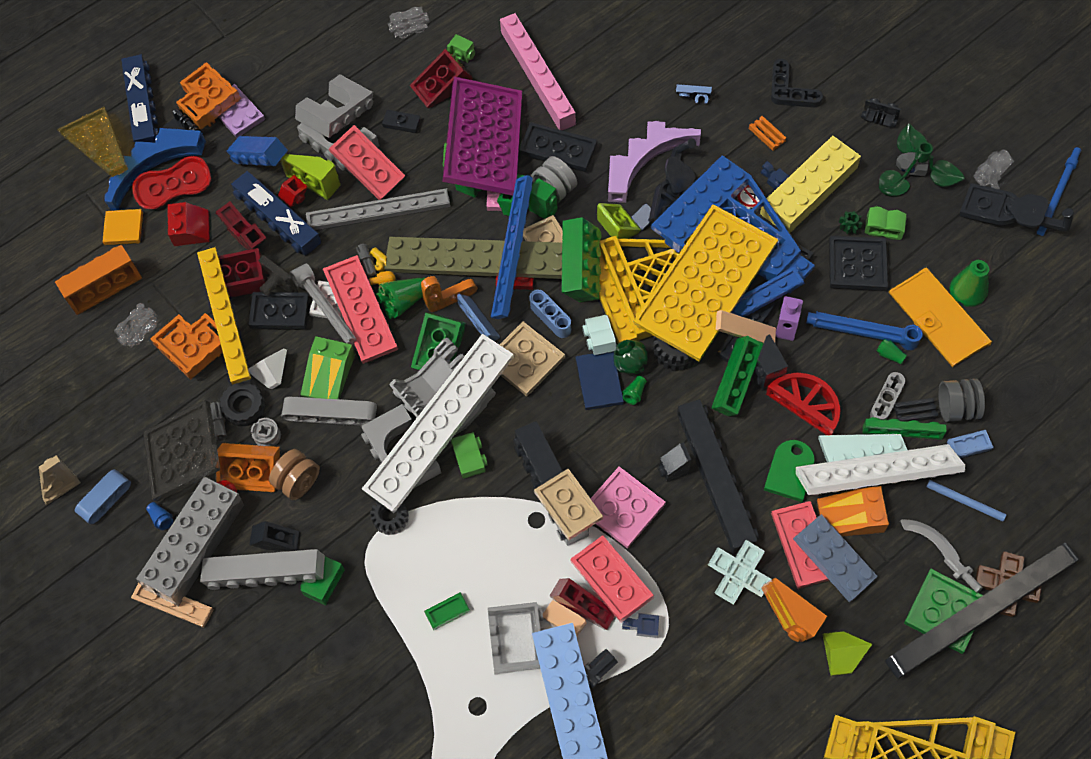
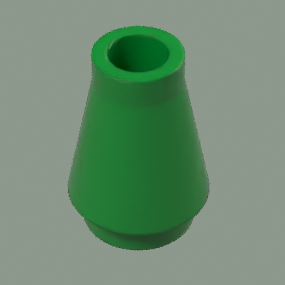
M884 339L876 350L880 353L879 356L899 364L907 356L891 340L888 341L887 339Z
M637 376L623 391V399L627 403L634 405L640 401L646 379L642 376Z

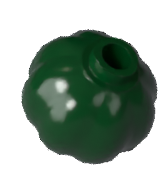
M636 340L621 341L614 351V365L622 373L640 374L643 372L644 366L648 361L646 346Z

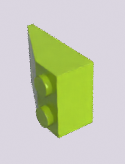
M285 154L280 159L285 175L288 178L295 175L307 186V189L326 200L340 186L335 165L330 160L326 161L321 157Z

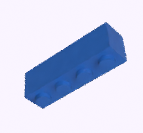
M239 136L229 147L227 153L236 164L276 166L288 150L277 137Z

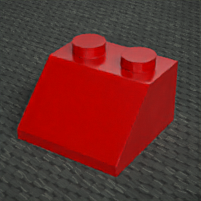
M186 202L168 204V236L174 246L210 242L209 210Z

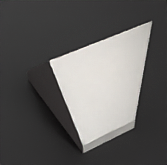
M282 349L249 368V373L269 389L280 385L287 350Z

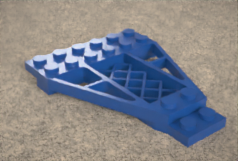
M723 155L651 225V229L665 239V244L680 253L711 206L715 205L728 213L732 212L734 216L736 214L739 215V219L778 239L777 249H773L770 254L771 256L767 258L757 273L765 280L769 281L794 266L804 280L815 266L800 255L801 250L752 176ZM747 185L751 187L759 199V202L752 209H747L734 199ZM761 207H764L778 230L755 213Z

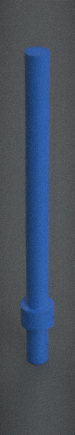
M1078 147L1074 148L1071 157L1065 163L1066 168L1047 208L1046 217L1052 218L1072 170L1078 164L1077 159L1081 152V149ZM1039 226L1037 234L1043 236L1047 228Z

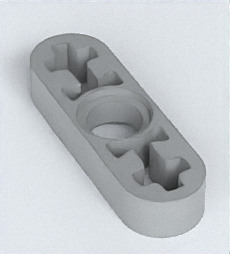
M893 372L888 376L870 412L871 418L876 417L880 420H887L905 384V378L901 373ZM897 379L898 383L896 384L895 388L892 389L891 385L893 381ZM888 393L893 397V400L890 402L885 401L882 395ZM882 405L885 408L882 412V415L878 416L877 412L879 411Z

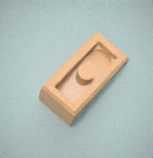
M554 600L551 601L543 612V619L555 627L573 623L576 637L587 624L586 620Z

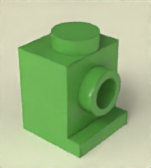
M457 34L447 45V50L458 60L468 63L475 55L473 42Z

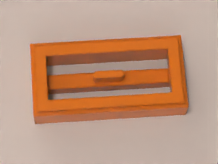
M763 116L759 120L754 121V124L751 123L749 125V129L772 151L786 142V137Z

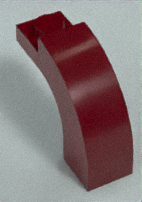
M231 201L216 211L217 216L226 225L227 230L247 250L254 249L266 240V236L255 223L253 225L249 224Z

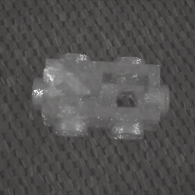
M422 6L413 7L404 12L392 13L389 16L391 22L388 23L390 32H394L395 37L404 38L411 32L421 33L425 28H428L429 18L427 12L423 13Z
M1006 150L995 151L988 156L986 162L977 168L978 170L973 176L982 186L990 184L991 188L1000 189L997 181L1001 179L1000 175L1014 160Z
M137 304V308L123 322L118 324L114 332L117 334V341L123 346L128 344L130 347L139 345L143 341V336L148 331L151 332L156 328L158 320L155 316L157 314L150 307L146 309L144 304Z

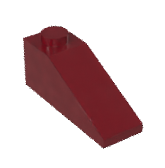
M570 578L559 579L550 594V597L559 604L604 630L609 628L615 617L606 604Z

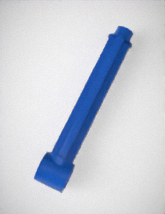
M818 311L816 313L808 312L806 322L813 324V327L881 340H891L892 342L900 343L906 350L916 349L923 335L921 328L916 325L899 328Z

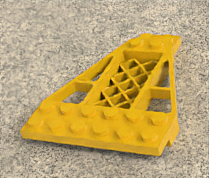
M617 236L600 240L601 274L599 275V283L601 285V292L599 293V298L609 318L618 344L623 340L638 341L653 336L634 325L633 320L655 290L661 278L665 275L664 272L667 267L670 268L672 265L670 261L679 254L674 249L653 254L651 247L671 248L665 244V240L617 239ZM621 246L645 247L649 256L627 263ZM660 264L664 267L662 271L653 269V266ZM640 269L647 271L644 277L635 274V272ZM649 273L659 276L656 282L647 279ZM635 280L641 282L639 287H637ZM644 283L653 287L651 292L641 289Z
M835 715L824 759H871L874 744L880 755L872 759H879L881 757L888 759L886 754L894 750L900 759H905L899 748L906 744L910 745L915 754L908 759L916 757L917 759H923L921 755L928 751L932 753L935 759H940L938 754L946 756L944 759H1010L1015 732L995 726L996 723L975 716L973 718L855 722ZM938 725H968L963 753L934 743ZM932 726L929 741L890 729L894 727ZM887 736L893 748L884 752L878 740ZM894 739L902 741L903 743L897 745ZM916 746H917V747H920V748H923V749H925V750L919 752V751L917 750Z

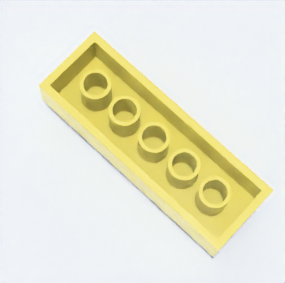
M834 136L825 142L766 198L789 234L858 168L861 156ZM761 207L760 214L774 224L765 208Z

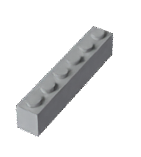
M314 549L203 558L200 582L212 590H218L223 586L228 588H238L239 585L256 587L258 584L273 586L277 585L278 582L295 584L296 581L313 583L318 579H323L325 555L319 550Z

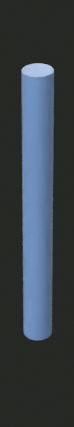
M931 480L927 484V488L1002 522L1006 517V514Z

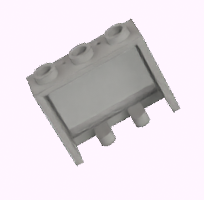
M537 602L488 607L494 675L503 672L540 668L532 633L544 630V628L540 629L539 621H543L542 608L538 609Z

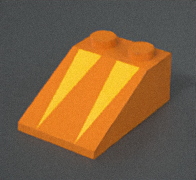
M881 486L859 488L817 499L819 515L822 514L842 537L884 533L889 525Z
M776 578L761 587L783 629L789 633L788 636L792 640L803 642L816 635L827 617L824 613Z

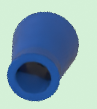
M152 502L147 506L146 510L157 529L166 530L172 525V514L160 507L156 502Z

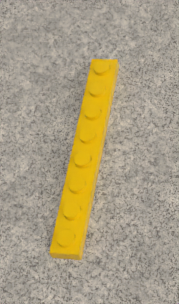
M214 247L197 252L230 382L233 385L250 380L249 369L217 250Z

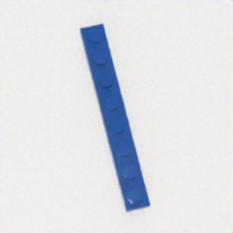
M528 175L516 179L491 313V317L494 319L508 317L510 312V302L514 291V280L517 275L516 269L520 258V247L523 241V230L526 224V214L532 190L533 178Z

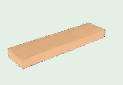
M723 310L717 311V331L740 338L749 336L763 344L766 336L770 334L775 342V327Z
M138 583L131 597L136 601L203 628L214 610L212 607L187 597H183L181 604L177 607L171 602L145 590L140 583Z

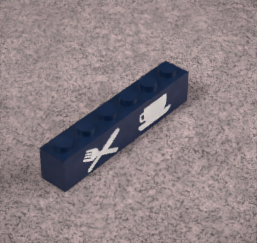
M142 54L122 58L134 143H156L155 138L159 133L158 128H156L158 119L156 114H154L156 106L154 101H152L154 93L149 85L152 84V80L147 72L150 71L148 61H144Z
M248 171L231 184L234 196L238 200L242 199L250 211L254 210L261 221L265 220L272 231L279 232L280 237L285 242L289 241L297 253L301 252L304 256H307L321 244L319 234Z

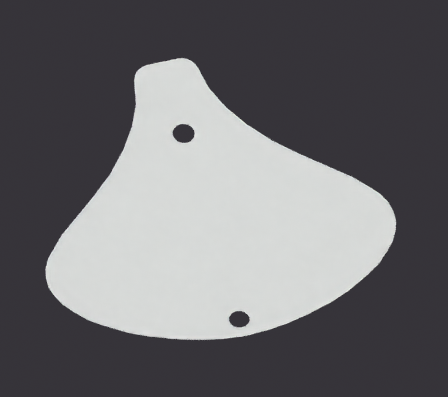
M506 497L459 498L436 502L408 511V523L405 522V528L400 527L401 531L399 533L395 530V534L391 535V532H389L388 535H385L384 532L378 531L369 542L366 550L365 568L377 599L413 656L427 689L434 726L432 759H495L497 753L517 731L550 707L540 668L503 672L494 675L488 607L537 602L538 609L542 608L543 614L551 601L554 600L550 597L552 590L558 580L563 578H570L602 601L570 560L602 535L654 595V599L628 618L638 619L639 613L659 615L658 637L636 636L637 629L622 630V623L616 616L607 630L586 620L587 624L577 636L584 666L588 662L591 663L602 651L607 649L618 663L602 677L603 679L600 682L623 673L652 656L662 645L669 628L667 606L656 582L626 549L594 526L589 528L588 537L567 546L564 540H560L556 531L558 530L556 523H551L548 511L540 502ZM534 512L542 513L545 516V524L538 529L532 528L528 524L530 514ZM461 592L470 612L433 631L424 610ZM522 614L498 617L503 664L536 660L531 615ZM545 619L539 621L540 629L544 628L546 630L555 627ZM475 697L483 698L487 704L485 713L480 716H474L468 709L470 700Z

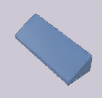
M458 294V305L481 335L484 334L493 341L499 339V334L469 296Z

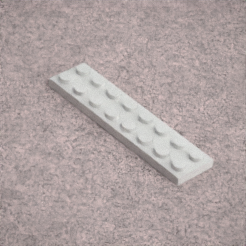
M949 444L796 467V475L808 495H819L827 492H839L847 489H858L860 487L878 486L880 484L965 472V464Z

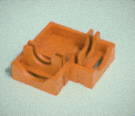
M206 62L180 82L187 94L176 103L179 109L186 113L201 130L207 125L210 127L211 122L214 124V119L241 100L238 90L232 87L225 78H222ZM190 107L197 116H195L188 108Z
M206 313L192 325L178 314L150 338L153 344L190 380L223 353L219 336L208 327L210 325L217 330L215 321ZM173 328H175L171 333H169V334L165 337V335H166L170 330H172Z

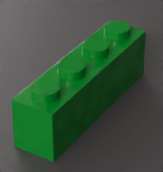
M749 336L736 340L711 409L726 416L738 414L763 343Z

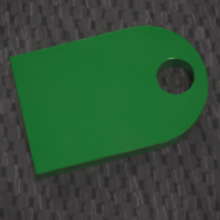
M789 440L780 444L775 451L764 491L802 502L806 490L796 475V467L814 464V455L810 447L797 440ZM794 447H798L801 449L802 453L800 455H794L791 452V449Z

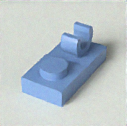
M677 84L676 93H679L680 97H690V94H697L695 103H698V98L702 96L705 98V104L708 103L707 95H711L712 87Z

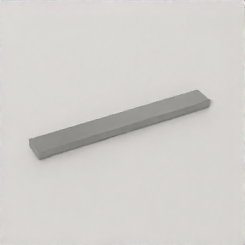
M446 188L307 212L306 219L307 224L311 228L318 230L450 207Z

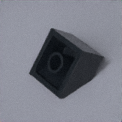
M770 334L765 338L753 375L755 384L760 386L762 391L767 390L774 380L786 375L788 368Z

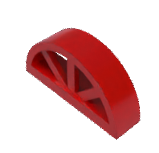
M791 373L777 378L768 386L767 396L825 435H833L840 417V405L835 392L826 382L810 374ZM798 385L812 389L803 401L800 397ZM792 386L793 394L783 387ZM817 393L821 394L828 403L808 405ZM831 410L832 420L821 414L819 411Z

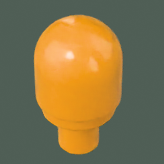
M391 271L379 272L377 277L369 278L370 285H380L383 282L395 281L396 279Z

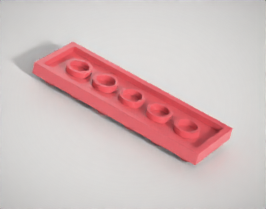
M356 255L323 268L344 321L356 338L354 344L362 363L364 364L398 350L358 256Z

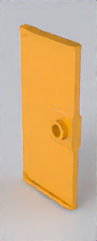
M927 267L889 291V294L913 320L914 324L921 328L924 336L931 341L952 367L991 345L992 341Z

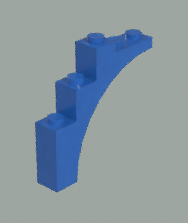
M160 128L155 138L156 143L135 142V146L131 150V156L111 155L110 161L107 163V171L111 178L109 179L108 192L104 198L108 207L113 211L119 210L122 199L140 174L174 158L202 155L206 140L201 131Z

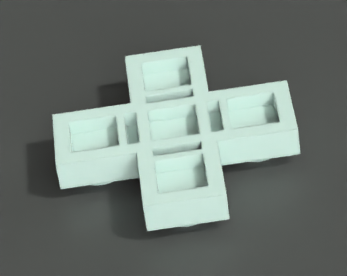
M745 540L736 557L718 547L708 563V566L725 575L715 594L733 605L744 587L762 597L764 592L761 587L772 579L755 570V567L765 551Z

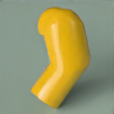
M375 247L370 252V255L376 259L374 268L379 272L385 271L384 266H386L387 257Z

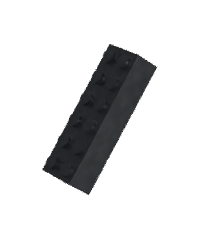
M537 421L515 430V438L513 439L515 444L514 450L518 457H522V465L525 472L531 474V483L534 489L563 472ZM548 513L551 523H556L551 517V515ZM557 525V534L561 541H565L567 546L589 536L588 528L568 541Z

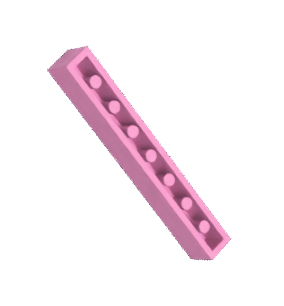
M516 13L500 19L502 35L558 129L563 131L576 125L574 109Z

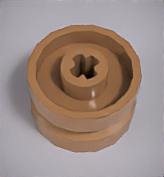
M292 449L277 461L270 473L269 482L276 489L282 490L283 494L290 500H296L312 487L318 477L320 468L311 459H306V456L298 449Z

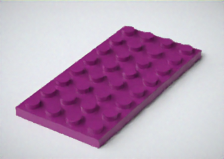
M454 77L442 182L508 195L514 194L517 179L521 90Z

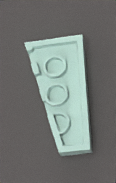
M901 434L822 435L818 438L827 462L907 451Z

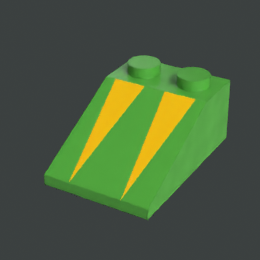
M315 337L308 357L301 396L339 400L355 356L351 344Z

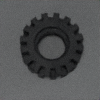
M376 501V506L373 505L371 507L373 510L370 511L371 519L379 532H384L385 535L391 532V535H393L395 530L399 533L401 531L400 527H406L405 522L408 523L407 516L409 515L403 502L396 510V518L391 521L382 519L383 513L389 510L384 505Z

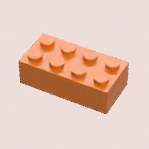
M119 245L107 253L96 257L91 262L78 267L73 272L62 276L55 283L76 315L137 282L142 277L123 246Z

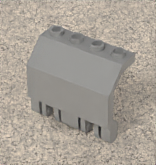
M445 338L434 349L433 356L417 374L406 380L394 379L389 384L393 389L394 395L402 399L405 403V408L412 412L416 419L465 357L463 354H460L452 362L450 361L458 348L449 338ZM492 388L488 390L455 435L466 429L486 408L487 403L496 394Z

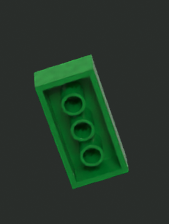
M583 217L563 221L562 293L578 302L599 300V293L601 292V285L599 283V275L601 274V232L598 227Z

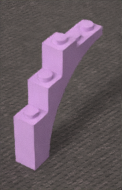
M648 122L647 139H629L628 156H610L608 202L626 203L628 190L633 178L649 160L657 155L674 149L690 138L695 139L696 146H699L701 129L665 128V122Z

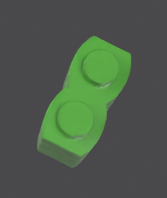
M871 207L867 214L865 233L872 236H884L889 239L900 240L905 231L906 214L899 210L888 211L882 207Z
M474 432L451 439L462 478L484 473V466L488 464L485 455L480 454L479 449L482 448L479 437L475 438Z

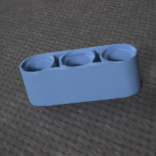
M532 291L530 294L532 311L556 336L560 338L568 337L571 334V319L544 291Z
M116 469L111 470L77 504L75 512L87 523H96L129 489L131 482Z

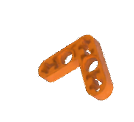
M435 276L427 277L421 282L424 301L430 312L438 311L457 302L458 294L470 296L477 291V286L473 279H467L441 291L440 284Z

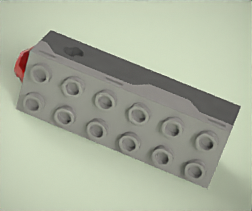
M206 477L202 479L136 578L145 590L179 607L183 597L187 595L201 573L203 558H210L244 506L237 493L236 486L228 480L214 482Z

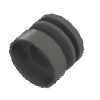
M977 378L963 379L960 384L957 380L942 381L940 383L938 393L939 407L945 422L961 421L962 417L966 420H971L972 418L981 419L985 410L984 392Z

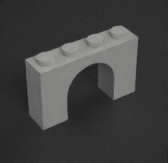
M338 75L329 82V96L345 106L329 108L307 97L296 105L295 119L329 138L372 107L373 92L342 75Z
M327 100L321 104L325 107L337 108ZM303 123L297 127L299 138L304 143L308 142L315 151H320L328 160H333L337 163L341 170H346L351 174L329 151V148L334 143L328 142L325 139L326 136ZM363 127L360 131L378 148L377 136Z
M401 404L362 425L364 433L361 436L366 445L370 443L372 447L370 452L374 459H379L382 464L388 456L387 447L390 441L407 431L413 422L405 407ZM436 459L415 487L441 473Z

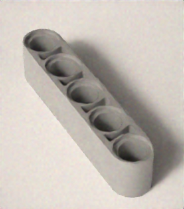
M285 397L281 417L284 420L296 422L364 425L375 419L377 405L369 401Z

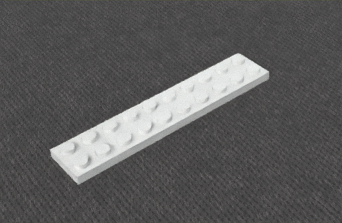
M482 334L362 490L395 513L512 361L514 355Z

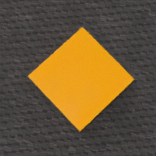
M141 209L106 211L103 232L104 245L140 243L143 211Z

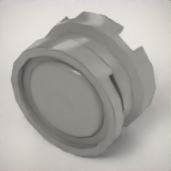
M270 418L258 419L259 421L251 427L252 438L258 446L274 447L281 438L280 429L275 421Z

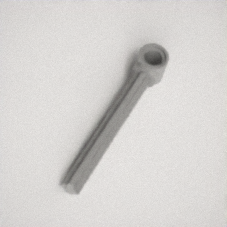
M306 263L290 271V276L298 288L301 287L307 290L344 342L353 345V342L356 341L355 336L314 283L315 276L310 266Z

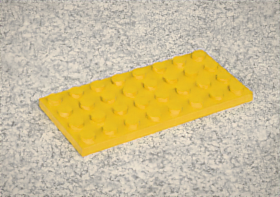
M712 205L633 320V324L695 360L700 361L719 332L716 330L717 311L723 310L732 313L778 243V239L725 210Z

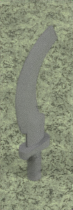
M907 519L901 520L904 530L924 535L939 548L945 557L944 562L955 572L953 576L957 580L962 577L976 593L983 589L970 575L973 569L970 566L964 567L959 562L960 558L956 550L942 534L924 523Z

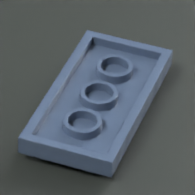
M822 514L793 538L848 602L853 600L878 577Z

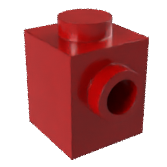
M293 175L282 184L278 196L290 207H293L296 203L300 204L303 202L307 186L298 177Z

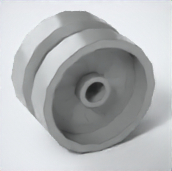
M551 156L542 164L543 167H538L531 174V177L533 178V183L539 178L555 187L557 203H559L566 196V193H570L577 186V179L566 163L555 156Z

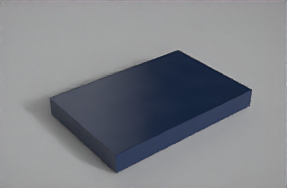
M613 351L598 355L576 356L585 410L623 404L618 372L613 361Z

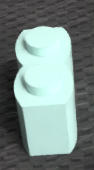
M602 315L585 319V325L582 328L584 336L589 338L587 339L588 349L592 350L594 355L615 351L616 341L608 316Z

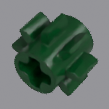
M855 211L845 212L844 217L839 219V223H841L840 230L843 229L846 234H856L857 229H861L862 222L860 220L862 216H858Z

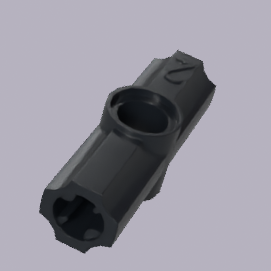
M607 649L602 651L591 663L588 662L584 666L590 690L618 663Z

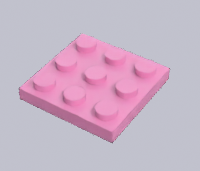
M618 467L590 498L603 515V519L596 524L627 549L666 503L621 467Z

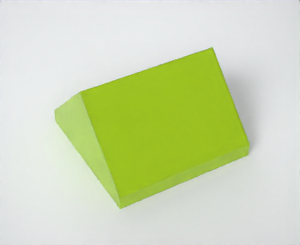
M598 204L597 220L611 237L617 236V239H629L641 231L620 204Z

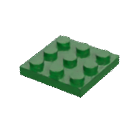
M930 569L904 624L925 634L983 595ZM974 630L949 647L963 654Z

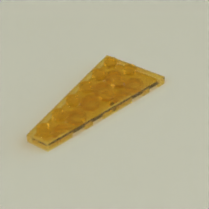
M105 107L57 129L65 139L111 177L120 175L128 170Z

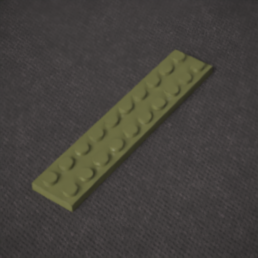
M389 237L386 254L387 262L384 269L385 271L398 273L498 276L505 241ZM522 241L516 277L562 279V243Z

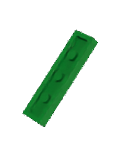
M872 417L866 419L863 424V434H901L902 437L942 440L946 433V425L938 422L920 423L916 420L903 422L898 419L880 420L879 418Z

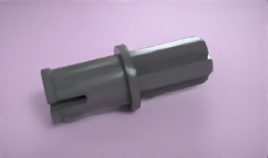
M360 244L356 248L360 257V263L364 267L368 278L375 277L374 258L370 255L367 244Z
M213 402L209 406L212 418L210 423L213 425L215 439L223 440L227 438L225 429L226 419L223 417L220 403Z

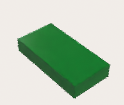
M461 592L424 610L433 631L470 612Z

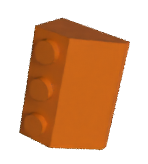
M222 443L215 452L216 482L228 480L236 486L237 490L275 492L276 488L270 484L269 476L273 467L280 459V447Z

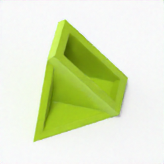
M844 631L823 634L830 675L852 674L872 644Z

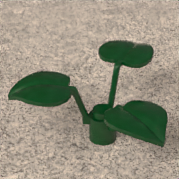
M908 124L898 136L897 147L902 153H915V158L903 176L895 170L885 171L879 179V190L885 195L894 197L905 194L910 187L909 182L905 178L917 161L924 163L929 160L930 169L933 170L930 175L931 179L939 186H952L964 180L965 177L957 167L948 161L938 160L933 165L934 156L931 155L933 146L911 124Z

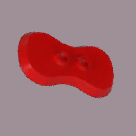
M196 156L186 157L169 169L148 171L140 174L133 182V194L141 207L155 209L164 205L175 196L202 192L209 186L211 174L206 162L202 158Z

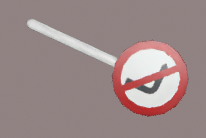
M749 185L737 195L739 203L747 207V209L753 208L759 202V199Z

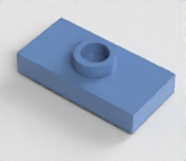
M986 430L948 439L947 444L951 446L959 458L993 449Z

